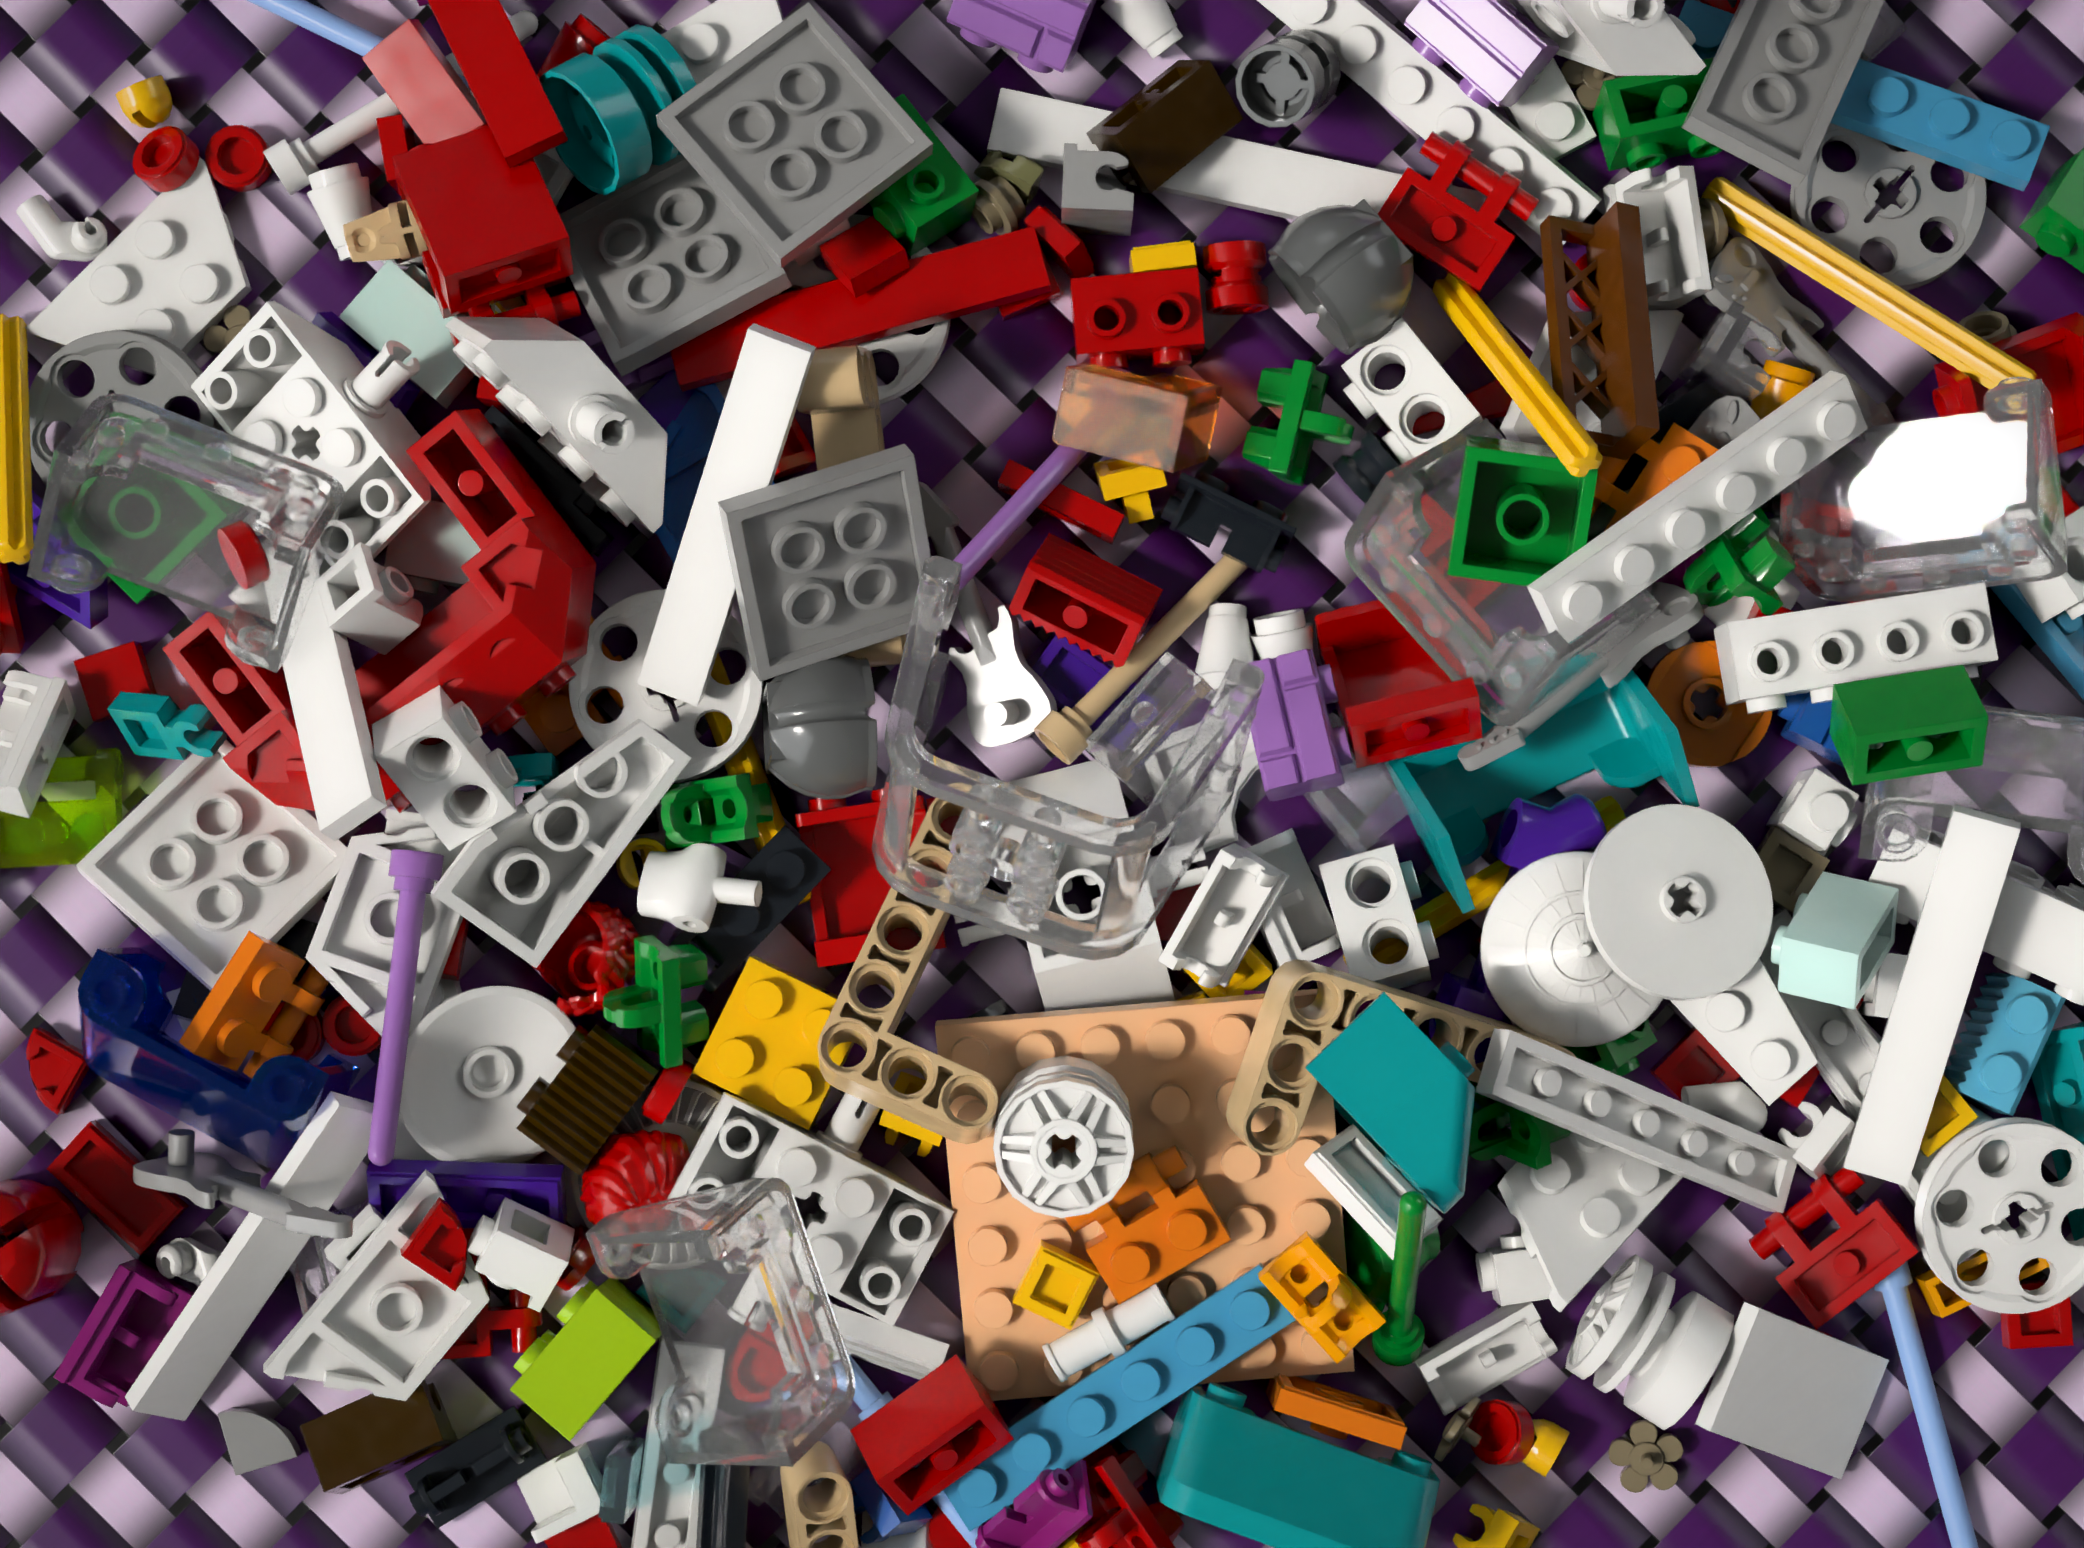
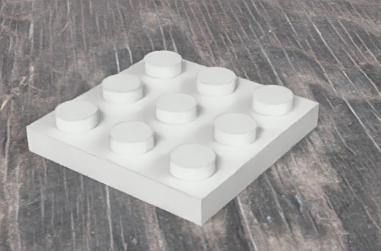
M227 740L224 741L212 757H201L192 753L76 865L83 877L210 991L248 931L277 943L332 888L347 847L339 839L334 841L321 833L317 820L305 809L275 805L231 770L222 759L235 748Z

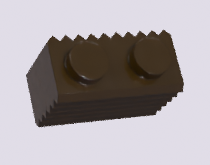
M598 1020L590 1032L580 1024L556 1054L559 1059L566 1063L551 1083H548L539 1076L516 1107L526 1115L516 1129L578 1175L582 1173L661 1067L656 1061L640 1051L601 1020Z

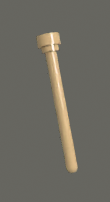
M1224 555L1139 640L1124 666L1117 668L1114 666L1072 709L1065 706L1059 713L1052 710L1034 728V732L1041 742L1057 758L1070 765L1088 747L1086 739L1093 733L1090 726L1248 567Z

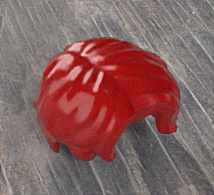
M586 901L538 967L533 968L539 971L545 981L551 984L563 996V999L558 997L556 1005L569 1018L581 1017L584 1014H594L600 1010L603 1011V998L605 994L618 988L636 984L634 938L641 936L636 931L631 920L626 918L618 907L611 908L600 901Z
M644 1129L635 1133L627 1132L626 1134L608 1137L606 1143L601 1146L597 1154L589 1162V1167L582 1176L583 1194L580 1196V1200L585 1204L589 1222L595 1225V1230L598 1233H603L614 1245L627 1244L629 1248L647 1245L658 1239L666 1240L671 1237L683 1220L663 1210V1206L690 1157L686 1141L677 1134L660 1132L659 1130L648 1132Z

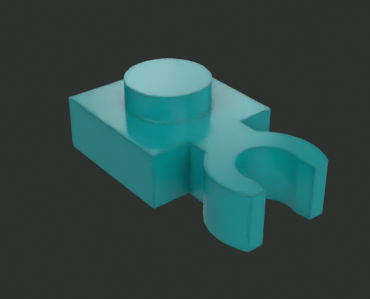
M121 691L107 708L133 753L138 756L185 760L191 752L201 757H212L227 739L224 732L211 731L204 727L212 713L206 706L201 704H192L186 710H181L170 696Z

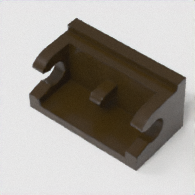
M1178 60L1086 134L1092 144H1096L1099 151L1116 152L1128 160V167L1125 169L1116 170L1109 167L1122 185L1126 186L1133 180L1142 193H1152L1243 120V117L1210 60Z
M425 1379L407 1401L379 1397L372 1393L300 1425L323 1492L334 1494L349 1492L437 1453L458 1440L434 1383L432 1382L427 1385Z

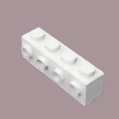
M1985 582L1731 621L1713 629L1726 705L1746 702L1748 714L1787 708L1785 696L1809 692L1812 704L1831 702L1833 684L1964 665L1970 680L1979 678L1977 666L1998 660Z

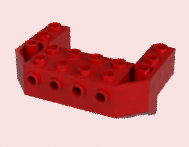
M479 409L455 410L409 447L406 452L481 551L460 567L469 578V581L422 617L421 625L386 655L377 653L355 671L373 749L372 724L438 685L441 686L454 704L463 701L471 709L482 730L480 737L489 730H492L496 737H498L528 714L522 704L537 692L541 691L545 698H548L573 680L577 674L571 666L587 654L597 563ZM239 604L210 609L164 646L162 650L235 743L236 747L222 758L228 767L275 805L315 811L282 660ZM427 738L419 743L423 745H436L444 740L440 738ZM377 762L387 806L381 811L394 806L399 813H402L413 806Z

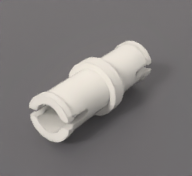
M1156 1283L1107 1311L1102 1306L1091 1312L1093 1319L1050 1344L1046 1343L1042 1348L1055 1374L1061 1382H1064L1071 1375L1087 1368L1111 1353L1115 1358L1127 1353L1125 1347L1127 1344L1151 1332L1167 1321L1171 1322L1176 1317Z

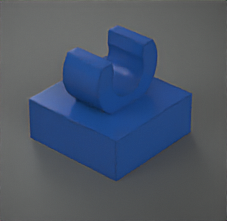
M869 1468L850 1482L857 1494L853 1496L855 1515L867 1511L873 1521L871 1529L860 1537L863 1544L882 1542L890 1536L915 1533L933 1518L925 1504L907 1516L875 1481Z

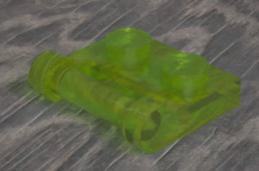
M101 748L96 750L95 755L56 757L45 784L95 781L96 799L37 802L30 819L0 811V869L77 865L123 821L121 784L124 766L119 748Z

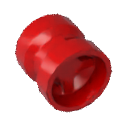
M1253 240L1218 242L1203 247L1204 269L1213 275L1211 286L1205 293L1206 313L1213 315H1244L1269 309L1268 287L1261 282V276L1258 275V272L1267 263L1265 243Z

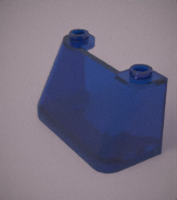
M139 947L98 948L85 970L78 987L82 1052L88 1067L98 1076L267 1168L279 1169L330 1091L347 1095L361 1069L334 1053L328 1054L317 1066L304 1058L294 1055L275 1056L264 1062L250 1081L224 1066L193 1054L177 1040L164 1034L173 1017L172 1005L166 998L160 985V973L167 962Z

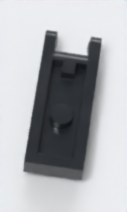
M784 825L734 877L737 879L761 881L762 898L759 906L717 903L710 927L706 932L694 933L683 930L668 946L690 944L693 941L719 966L718 969L708 975V980L702 985L705 990L712 994L832 869L789 827Z

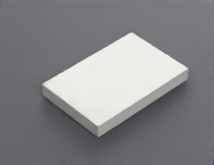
M1744 1302L1695 1424L1721 1436L1842 1479L1889 1360Z

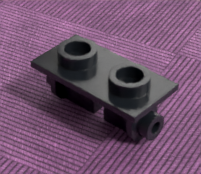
M1182 472L1175 490L1185 494L1182 500L1171 495L1160 517L1171 523L1169 529L1209 548L1219 527L1231 532L1221 554L1258 573H1261L1264 568L1275 574L1286 552L1275 546V543L1278 540L1288 545L1297 530L1296 527L1285 523L1288 515L1267 502L1254 500L1252 505H1249L1228 495L1231 487L1210 474L1197 472L1195 477H1192Z
M514 1405L407 1471L404 1475L415 1491L409 1495L410 1502L415 1511L421 1517L429 1514L438 1529L543 1464L548 1459Z

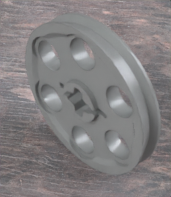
M1830 123L1807 176L1797 188L1791 185L1790 210L1793 221L1861 262L1860 250L1864 244L1869 242L1885 244L1894 256V264L1890 271L1880 275L1908 291L1926 285L1942 276L1972 245L1979 232L1985 213L1987 198L1985 178L1962 170L1964 174L1963 187L1954 192L1942 191L1935 186L1930 173L1932 165L1939 161L1908 150L1905 152L1894 151L1880 140ZM1833 141H1842L1850 145L1856 156L1855 166L1846 172H1835L1829 169L1823 162V146ZM1909 170L1911 175L1899 188L1901 192L1896 198L1897 203L1902 208L1900 209L1897 205L1890 204L1885 210L1881 208L1869 223H1865L1864 219L1876 206L1875 201L1880 194L1874 185L1884 190L1890 184L1895 185L1901 176ZM1825 201L1838 205L1845 217L1843 229L1836 233H1825L1817 229L1811 220V210L1814 205ZM1931 221L1942 222L1947 225L1954 237L1952 248L1944 253H1933L1926 249L1920 239L1922 225Z
M112 330L94 333L76 339L59 349L39 370L29 390L31 461L42 481L53 494L58 496L120 435H111L108 424L118 419L117 409L121 410L122 416L126 419L134 418L136 420L155 415L211 472L219 452L221 425L191 388V385L203 373L202 370L186 353L175 345L155 335L140 331ZM133 348H143L149 351L155 358L157 365L156 374L147 384H138L132 381L125 372L124 360L128 352ZM73 360L86 363L94 373V387L84 397L73 395L66 389L63 383V371L67 364ZM175 397H189L197 403L200 409V422L191 432H183L176 429L169 420L168 408ZM55 421L68 423L77 435L76 449L68 457L54 454L46 444L45 434L47 428Z

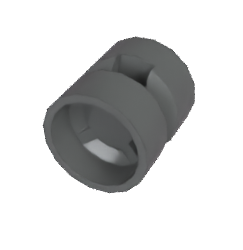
M1291 30L1249 52L1240 63L1235 78L1236 96L1244 112L1255 122L1268 127H1287L1325 105L1336 93L1341 78L1340 61L1333 46L1321 35L1308 30Z

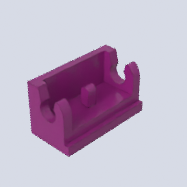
M138 1259L119 1264L53 1378L63 1384L70 1385L105 1406L113 1408L116 1402L125 1407L130 1406L125 1395L192 1298L194 1292L174 1280L164 1277L160 1272Z

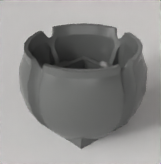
M1365 199L1355 206L1334 205L1320 207L1301 215L1286 227L1276 245L1268 251L1270 255L1269 261L1290 296L1305 315L1309 313H1317L1319 315L1316 325L1317 329L1332 345L1346 355H1350L1357 349L1377 342L1392 329L1394 323L1403 316L1411 296L1414 279L1413 255Z
M843 654L776 676L770 683H766L761 697L766 774L775 775L786 786L805 796L823 800L844 799L862 791L873 790L877 776V720L866 714L867 708L875 704L873 678L867 658H855Z

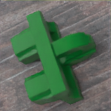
M1295 359L1293 369L1264 368L1262 370L1257 389V401L1263 406L1283 409L1278 430L1257 426L1250 427L1247 431L1242 456L1250 463L1268 470L1284 483L1303 486L1314 440L1349 445L1355 428L1346 423V419L1321 413L1329 376L1315 370L1316 364L1313 362Z
M1758 507L1705 545L1706 551L1687 568L1683 582L1685 589L1690 594L1694 593L1702 605L1714 607L1727 602L1734 596H1749L1754 598L1763 614L1770 616L1784 605L1774 587L1797 565L1789 552L1778 541L1767 534L1750 549L1749 544L1771 525L1764 511ZM1717 572H1719L1720 577L1717 578L1715 581L1708 583L1710 579Z
M749 773L672 784L660 800L662 804L661 820L666 831V850L684 848L695 843L714 844L759 837L757 824L773 821L774 817L770 787L767 783L751 785Z
M652 934L634 938L636 985L618 988L605 994L603 998V1016L607 1021L615 1023L616 1027L637 1028L638 1045L642 1049L658 1053L660 1055V1065L665 1069L683 1065V1048L709 1039V1018L705 1008L696 1000L681 1003V989L703 985L708 980L707 957L693 944L666 946Z
M1470 1081L1475 1088V1099L1468 1156L1479 1161H1486L1503 1155L1536 1170L1552 1164L1550 1144L1568 1137L1571 1132L1476 1093L1478 1083Z

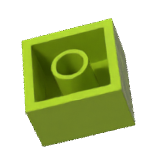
M613 1275L599 1287L591 1280L584 1287H581L556 1316L565 1324L558 1334L555 1335L548 1329L532 1343L513 1366L522 1376L510 1390L569 1442L670 1326Z

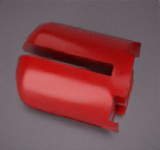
M7 1179L0 1181V1317L58 1294L77 1273L75 1268L81 1255V1233L84 1232V1225L74 1203L55 1186H46L30 1179ZM28 1229L3 1246V1242L7 1241L3 1239L4 1235Z

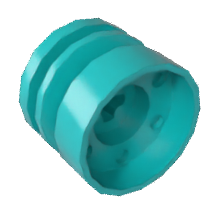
M637 24L615 36V38H610L594 47L592 55L581 53L540 76L539 81L568 141L554 148L575 178L591 191L607 195L648 173L651 164L660 166L681 154L657 126L656 114L697 84L682 57L670 42L653 28Z

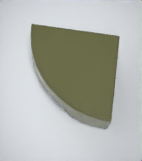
M1001 150L990 151L973 174L987 181L995 176L1003 177L1017 191L1026 208L1037 194L1044 169L1043 166L1023 155H1017L1013 162L1003 159Z

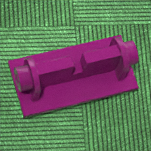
M1080 1459L1067 1471L1061 1468L1042 1471L1031 1485L1013 1499L1014 1509L1005 1506L994 1517L979 1526L978 1536L975 1540L976 1547H1058L1093 1517L1086 1461Z

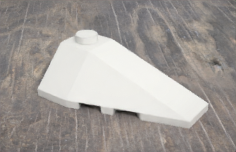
M637 719L517 805L516 813L471 838L430 893L537 968L691 760V757L645 722Z

